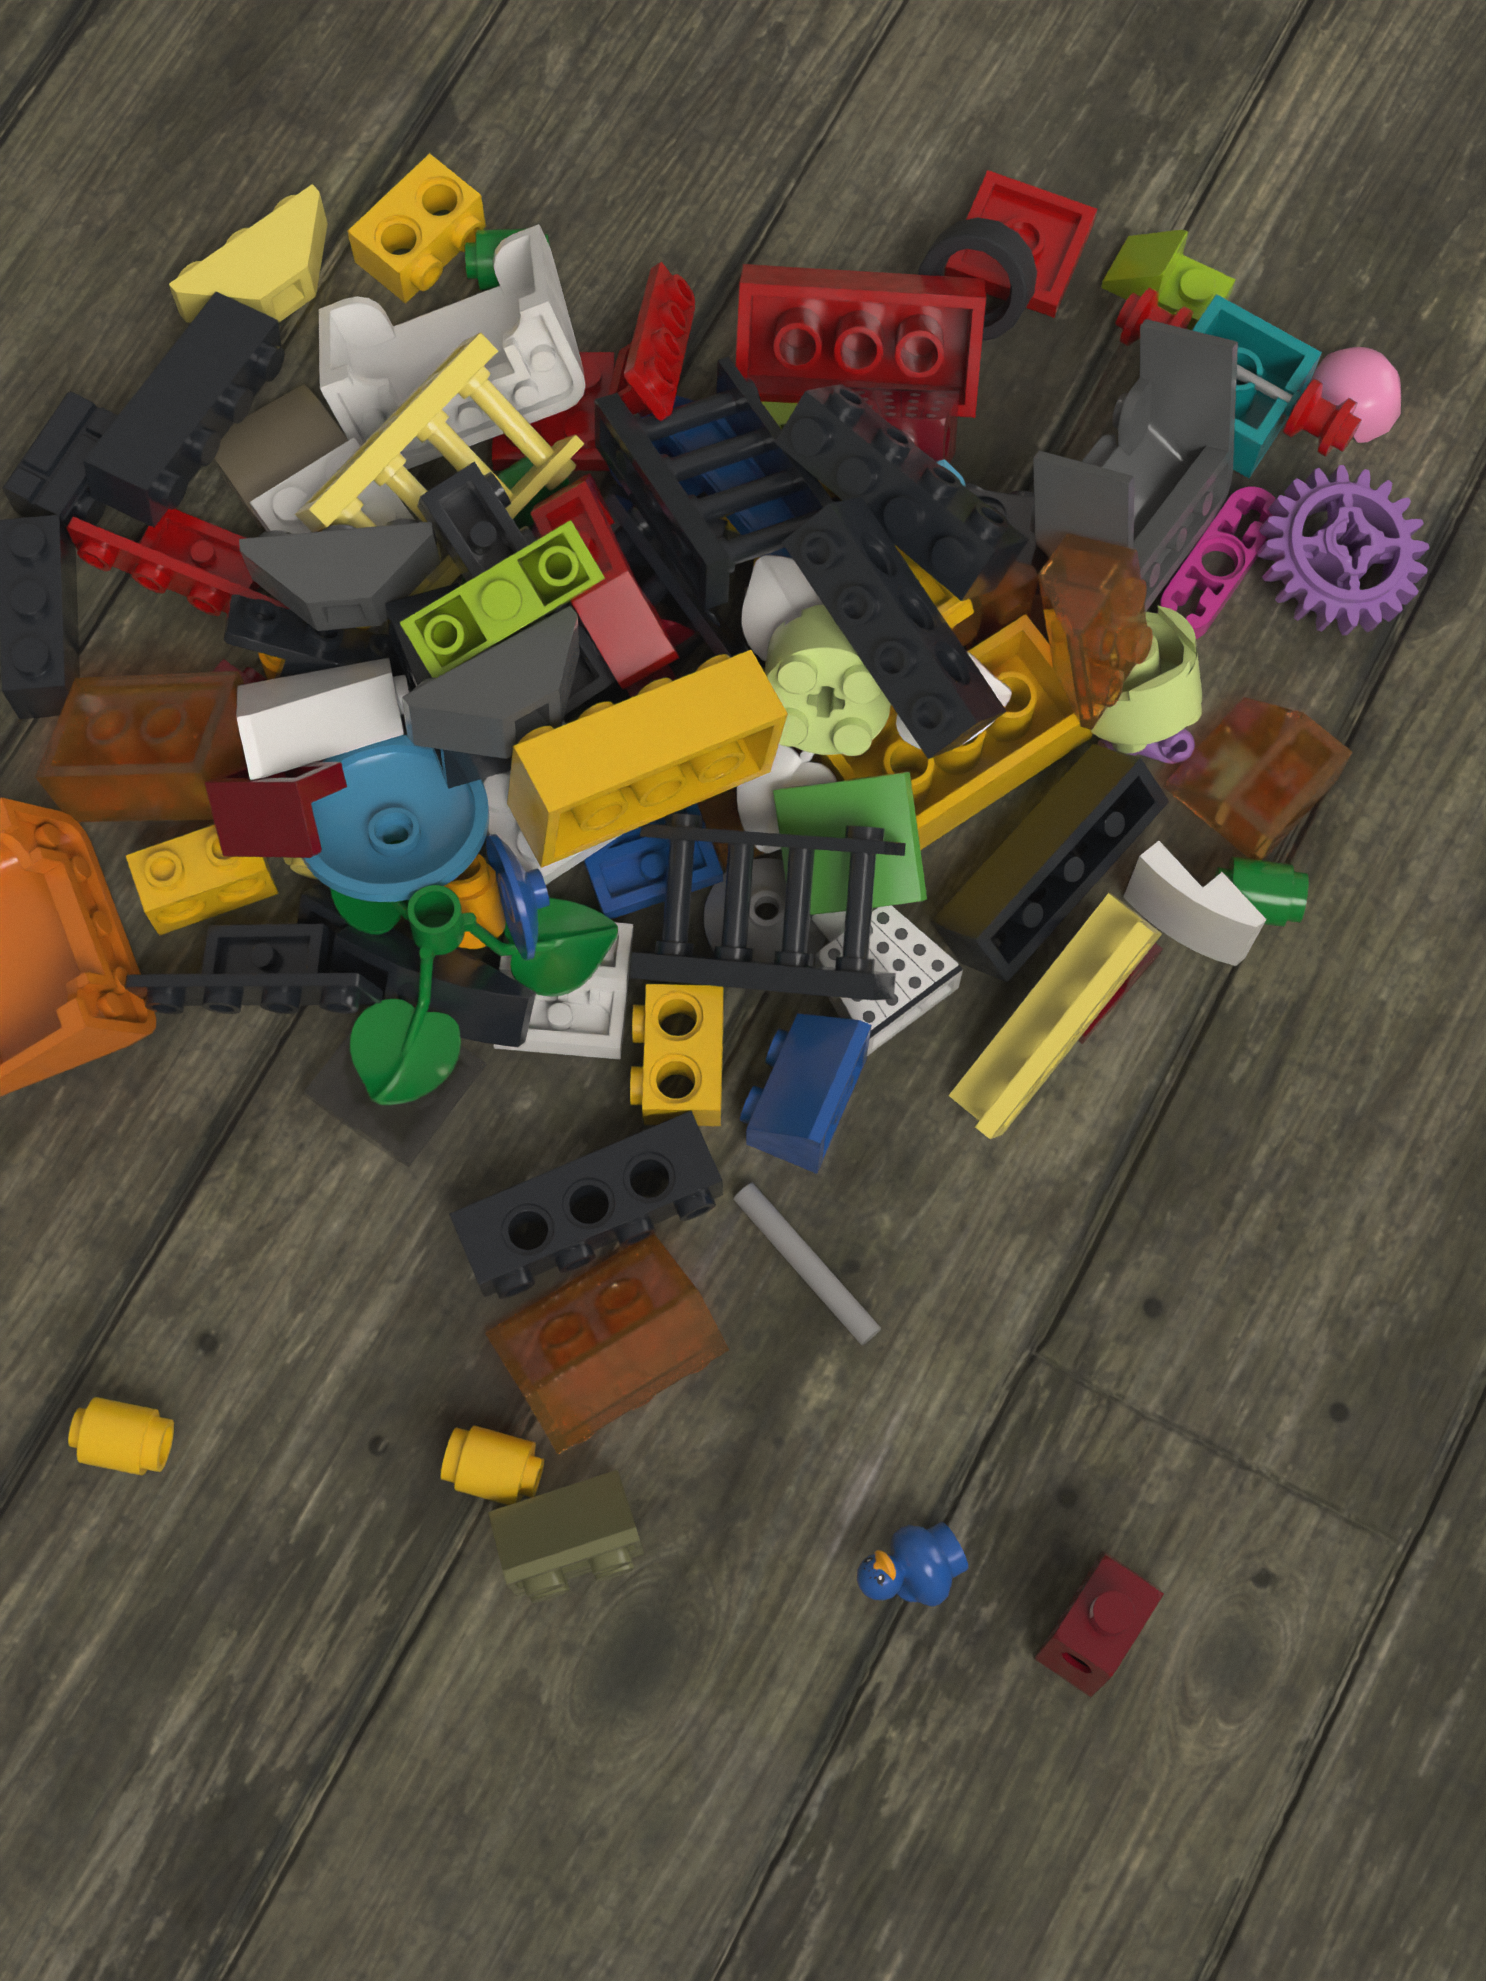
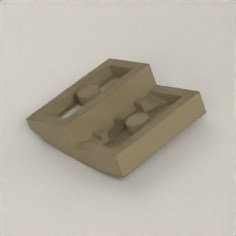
M303 384L249 414L241 423H234L221 439L220 447L213 459V463L231 491L236 492L252 519L260 528L263 525L253 513L250 504L252 500L349 440L318 398Z

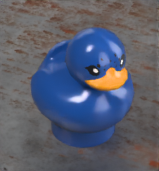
M940 1522L927 1530L920 1526L908 1525L901 1527L892 1535L891 1555L877 1550L875 1554L869 1555L861 1561L857 1569V1583L862 1593L872 1600L884 1601L897 1594L905 1601L921 1602L924 1605L933 1607L941 1604L949 1596L952 1578L967 1571L968 1563L957 1538L944 1522Z

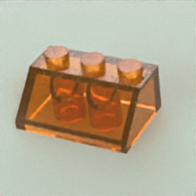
M238 671L75 678L35 778L62 812L69 814L77 822L214 820L204 782L247 765L236 718L237 689L239 685H244L243 678Z
M655 1234L641 1242L630 1245L485 1332L557 1454H560L574 1444L588 1440L597 1430L628 1411L642 1407L656 1394L684 1377L703 1370L712 1360L729 1351L700 1292Z

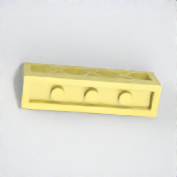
M1108 893L949 1094V1097L979 1120L975 1128L989 1139L1004 1134L1162 935L1160 931L1113 894Z

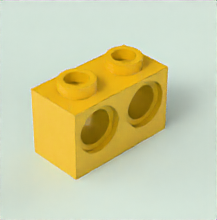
M429 153L347 232L355 263L406 304L419 290H428L437 282L442 274L443 267L460 251L465 252L466 242H476V231L484 230L486 223L481 194ZM441 210L451 211L450 213L442 216L433 215L434 213ZM398 249H411V251L402 255L391 254Z
M215 824L125 855L143 910L159 936L279 894L266 857H228L222 855Z
M646 984L645 1005H633L632 1041L633 1043H644L643 1067H631L630 1103L631 1105H642L644 1125H658L692 1111L698 1126H721L724 991L722 986ZM676 1013L688 1015L696 1023L689 1033L682 1036L669 1035L660 1026L665 1018ZM671 1075L686 1076L694 1084L692 1091L687 1096L679 1099L666 1097L658 1089L661 1082Z

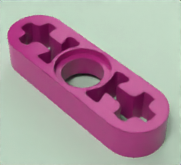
M1244 487L1235 491L1229 497L1162 594L1159 606L1177 611L1178 606L1186 604L1193 594L1195 586L1204 592L1200 597L1195 614L1191 613L1186 617L1194 630L1196 639L1207 632L1258 558L1257 551L1266 541L1270 540L1262 535L1259 529L1268 517L1273 516L1268 509L1276 499L1271 493L1262 488ZM1251 509L1258 511L1261 514L1259 521H1254L1249 526L1242 541L1233 536L1242 514L1246 515ZM1212 551L1224 552L1234 561L1235 570L1227 576H1214L1203 567L1202 557Z

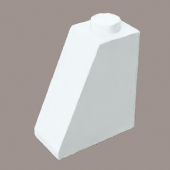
M389 658L239 685L237 689L236 718L250 780L265 778L403 735L401 714H404L402 696L409 693L406 675L393 677Z

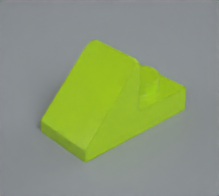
M1181 229L1128 236L1103 279L1101 288L1127 300L1133 292L1142 296L1151 287L1159 292V307L1172 314L1184 306L1193 311L1191 321L1187 329L1193 330L1216 294L1228 300L1236 279L1183 255L1189 232Z

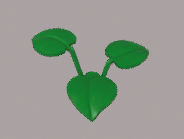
M395 840L389 844H398L404 840ZM440 885L426 886L415 892L411 899L396 902H373L355 899L330 888L338 913L349 925L360 931L378 935L391 930L401 916H403L410 922L413 940L420 948L419 995L416 1008L401 999H386L382 1003H375L365 1009L357 1018L350 1037L352 1062L371 1101L379 1105H395L414 1101L425 1096L443 1083L457 1064L461 1050V1037L457 1022L447 1014L427 1011L431 1000L435 955H444L455 950L462 942L465 932L469 931L500 956L512 955L510 968L513 978L536 992L537 995L553 997L562 996L579 989L593 976L618 937L617 924L604 914L585 905L549 898L550 906L538 909V941L535 956L533 959L525 961L516 948L507 923L504 934L508 943H503L477 923L476 916L473 913L462 914L459 898L447 887Z

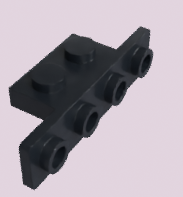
M236 594L231 596L227 610L224 641L230 645L281 658L282 660L275 679L389 658L393 677L403 675L388 634H376L359 628L317 631L290 609L276 606L262 599H251Z
M325 924L208 925L201 974L126 975L124 987L139 998L145 999V1007L147 1009L164 1014L183 1013L184 1006H202L204 1009L216 1013L237 1014L241 1012L242 1006L260 1005L261 1008L267 1011L282 1014L299 1012L300 1005H319L320 1008L326 1011L350 1014L358 1012L359 1005L382 1003L383 991L358 973H329L335 932Z

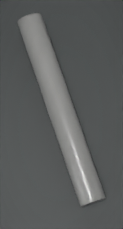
M749 1183L736 1194L733 1200L862 1346L871 1340L881 1330V1327L754 1183Z

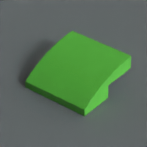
M910 772L773 790L779 834L845 838L846 825L885 828L884 841L906 843L905 856L876 854L872 908L927 900ZM781 847L785 879L787 881L789 848ZM815 850L810 915L846 911L850 852Z

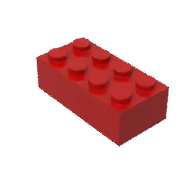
M743 264L739 284L736 367L744 378L749 377L754 382L762 402L798 403L806 390L843 384L845 387L959 391L958 417L975 418L986 305L985 281L982 278Z

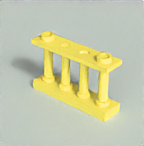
M480 332L464 340L295 515L311 532L328 528L330 524L350 525L355 528L376 527L361 511L364 504L358 498V495L374 480L379 486L386 484L422 522H427L417 505L420 496L428 491L403 466L407 460L400 454L415 437L422 443L428 439L458 472L474 461L483 475L492 472L446 423L449 416L442 409L457 393L463 399L470 396L534 464L511 490L494 474L510 499L511 505L505 509L512 519L544 486L549 490H553L572 473L576 464L570 458L584 443L577 435H573L557 441L551 447L487 379L491 373L484 365L498 350ZM450 555L409 596L451 585L461 572Z

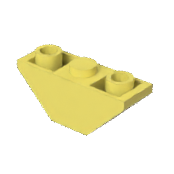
M312 184L297 195L285 197L275 206L273 212L250 228H242L230 236L224 246L204 260L195 261L187 265L178 277L169 283L179 314L187 323H191L215 292L278 320V323L316 297L328 225L320 192Z

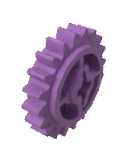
M1339 465L1330 475L1329 479H1327L1320 468H1317L1308 476L1305 483L1296 478L1284 491L1285 496L1279 495L1268 510L1273 516L1268 517L1261 525L1259 532L1270 540L1266 541L1257 551V556L1266 560H1273L1275 563L1262 577L1264 581L1273 582L1281 580L1284 583V587L1275 598L1277 603L1288 601L1290 598L1298 600V605L1294 612V618L1297 621L1312 610L1317 614L1316 628L1318 631L1322 632L1336 618L1342 635H1348L1357 626L1358 621L1366 632H1370L1382 622V618L1390 622L1403 610L1401 604H1408L1418 594L1419 591L1413 583H1417L1427 574L1428 569L1415 560L1419 559L1429 550V544L1419 540H1412L1411 536L1424 523L1422 519L1405 520L1402 517V513L1411 503L1409 498L1400 499L1395 503L1388 500V495L1392 489L1391 481L1387 480L1377 490H1373L1370 488V472L1367 469H1364L1353 482H1350L1344 465ZM1327 511L1328 521L1312 537L1302 536L1306 517L1318 512ZM1373 564H1384L1379 584L1369 589L1360 590L1359 579L1367 572V569Z

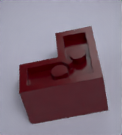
M323 759L255 780H250L247 765H244L204 782L222 855L228 857L311 858L320 854L322 847L311 803L347 787L342 763L323 762L325 760Z

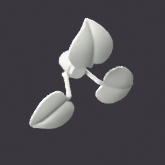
M777 555L760 557L755 562L742 608L744 636L753 652L764 661H766L769 641L777 627L784 621L786 625L792 620L801 617L802 610L815 605H823L793 558ZM967 652L1002 705L1006 707L1012 695L1011 689L995 677L976 657ZM897 714L896 725L899 735L907 743L921 749ZM990 723V724H989L988 726H986L984 729H982L981 731H979L977 734H975L973 737H971V738H970L969 740H967L966 742L970 741L971 739H973L974 737H976L977 735H979L980 733H982V732H983L985 729H987L992 723ZM779 744L771 772L737 786L738 812L744 830L779 834L773 790L837 782L835 775L823 764L810 762L814 753L802 751L799 755L792 747ZM755 845L758 850L765 853L781 849V847Z

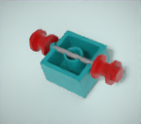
M1151 287L1142 296L1133 292L1123 305L1115 323L1116 326L1123 329L1119 341L1126 346H1130L1140 339V326L1145 319L1187 329L1193 311L1185 306L1174 314L1158 306L1159 292ZM1216 294L1192 331L1238 342L1233 470L1250 478L1284 425L1283 434L1289 437H1293L1304 430L1318 438L1317 453L1325 457L1333 447L1343 452L1352 440L1362 419L1353 415L1358 404L1353 399L1348 398L1337 406L1322 397L1323 383L1315 378L1312 380L1322 352Z

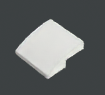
M1157 841L1139 856L1123 897L1144 918L1175 941L1209 958L1234 966L1245 959L1266 921V918L1223 872L1202 887L1160 841Z
M616 923L618 926L616 941L593 976L579 989L562 996L548 997L536 994L525 1043L518 1048L494 1044V1049L621 1059L632 953L633 924ZM504 934L503 943H508ZM512 955L501 956L499 971L514 979L510 968Z

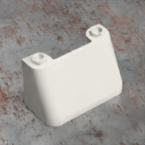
M539 224L510 235L502 240L495 249L493 266L500 284L498 287L396 326L392 325L384 309L377 302L369 298L358 296L346 298L319 309L320 390L348 440L354 437L359 445L362 446L464 340L480 332L498 350L484 365L491 373L487 379L529 424L565 411L579 402L584 395L586 386L583 365L551 248ZM457 393L442 409L449 416L446 423L468 446L504 434L470 396L463 399ZM417 437L400 452L407 460L403 465L406 469L443 456L428 439L422 443Z

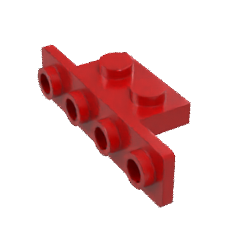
M662 262L650 269L632 342L619 350L608 395L618 393L632 415L638 413L641 417L653 413L659 421L672 414L695 312V297L690 286L680 275H672Z
M168 509L155 527L148 526L140 543L75 517H72L67 526V530L78 550V556L89 565L103 571H110L113 566L130 573L137 583L156 593L164 594L168 589L187 597L191 605L206 614L220 616L221 612L227 613L231 596L235 594L251 599L266 600L276 606L289 609L280 601L256 592L260 585L252 580L240 553L239 539H246L245 537L179 510Z

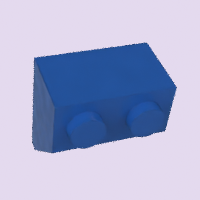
M797 1013L789 1032L779 1028L765 1060V1064L773 1067L764 1089L755 1085L752 1087L740 1116V1121L748 1124L746 1129V1145L817 1174L866 1062L872 1025L861 1020Z

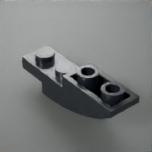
M319 884L302 893L297 924H325L335 932L329 973H358L383 991L382 1001L386 999H401L416 1008L419 995L421 959L419 955L420 948L415 944L414 940L394 928L383 934L372 935L352 927L338 913L331 891ZM457 947L450 953L435 955L431 1000L427 1012H439L451 1016L459 1026L461 1038L518 1048L526 1042L536 992Z

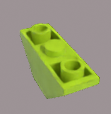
M570 520L401 621L400 625L432 678H437L469 661V659L489 647L497 646L527 628L537 619L554 612L604 580L605 577Z

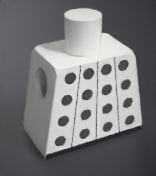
M892 905L878 907L872 911L869 958L875 959L874 971L896 973L894 999L863 1000L828 996L840 1018L861 1020L872 1025L867 1056L957 990L963 969L952 957ZM846 911L813 915L812 921L830 942L816 954L815 966L835 968L836 956L843 955Z

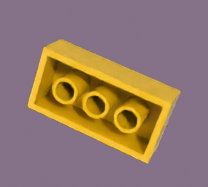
M1026 614L967 651L1012 691L1011 698L1005 707L1007 711L982 733L953 750L928 759L922 749L907 743L899 735L896 725L897 712L891 705L889 717L884 728L872 740L871 746L866 752L857 756L820 754L819 763L828 767L835 775L837 781L910 772L920 850L1092 738L1093 733L1091 729L1100 713L1099 707L1083 691L1075 676Z
M752 650L731 658L727 654L718 655L704 662L692 674L674 681L670 678L658 679L645 686L635 697L615 705L612 702H602L584 711L578 720L556 729L552 726H543L527 733L518 744L513 746L507 804L540 867L543 868L770 773L788 713Z

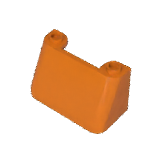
M2 797L0 798V1097L129 1047L152 1034L156 1029L157 1020L155 1012L145 1007V999L139 998L124 988L126 975H141L86 831L72 816L62 811Z

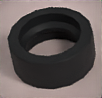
M979 217L958 221L943 231L935 240L919 266L918 275L944 276V266L949 257L957 251L964 249L982 251L998 260L1008 273L1011 284L1010 294L1005 303L997 309L985 311L982 341L997 339L1015 326L1035 293L1037 269L1033 254L1019 233L1000 221Z

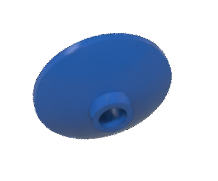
M497 834L486 836V849L489 865L496 874L507 926L523 960L533 959L538 941V909L550 906L549 895L543 876L538 868L526 872L517 856Z

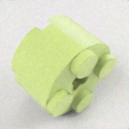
M824 604L802 610L801 617L792 620L786 625L784 621L775 629L769 641L764 673L788 713L779 744L787 747L793 746L809 753L821 755L844 754L847 756H857L866 752L870 748L872 740L884 728L889 717L891 704Z
M1157 605L1158 613L1145 612L1136 624L1109 618L1103 612H1100L1087 620L1076 634L1077 643L1073 651L1071 650L1070 652L1072 674L1083 691L1100 709L1091 732L1099 738L1111 742L1113 748L1119 752L1126 754L1139 752L1147 744L1165 740L1179 733L1186 726L1197 722L1202 715V688L1196 636L1187 619L1170 608Z

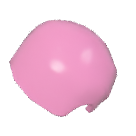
M1365 347L1347 348L1328 354L1315 369L1312 380L1315 378L1323 383V398L1337 406L1348 398L1358 402L1353 415L1359 417L1362 421L1353 436L1356 442H1369L1390 431L1401 414V383L1397 370L1382 353Z

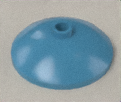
M400 735L326 758L323 761L342 763L347 787L311 803L322 851L318 855L311 858H302V860L313 875L331 889L343 895L365 901L396 902L409 900L415 892L423 887L430 885L445 886L467 869L481 850L487 836L490 814L484 784L480 779L448 789L432 748L416 746L407 735ZM395 840H404L398 844H389Z

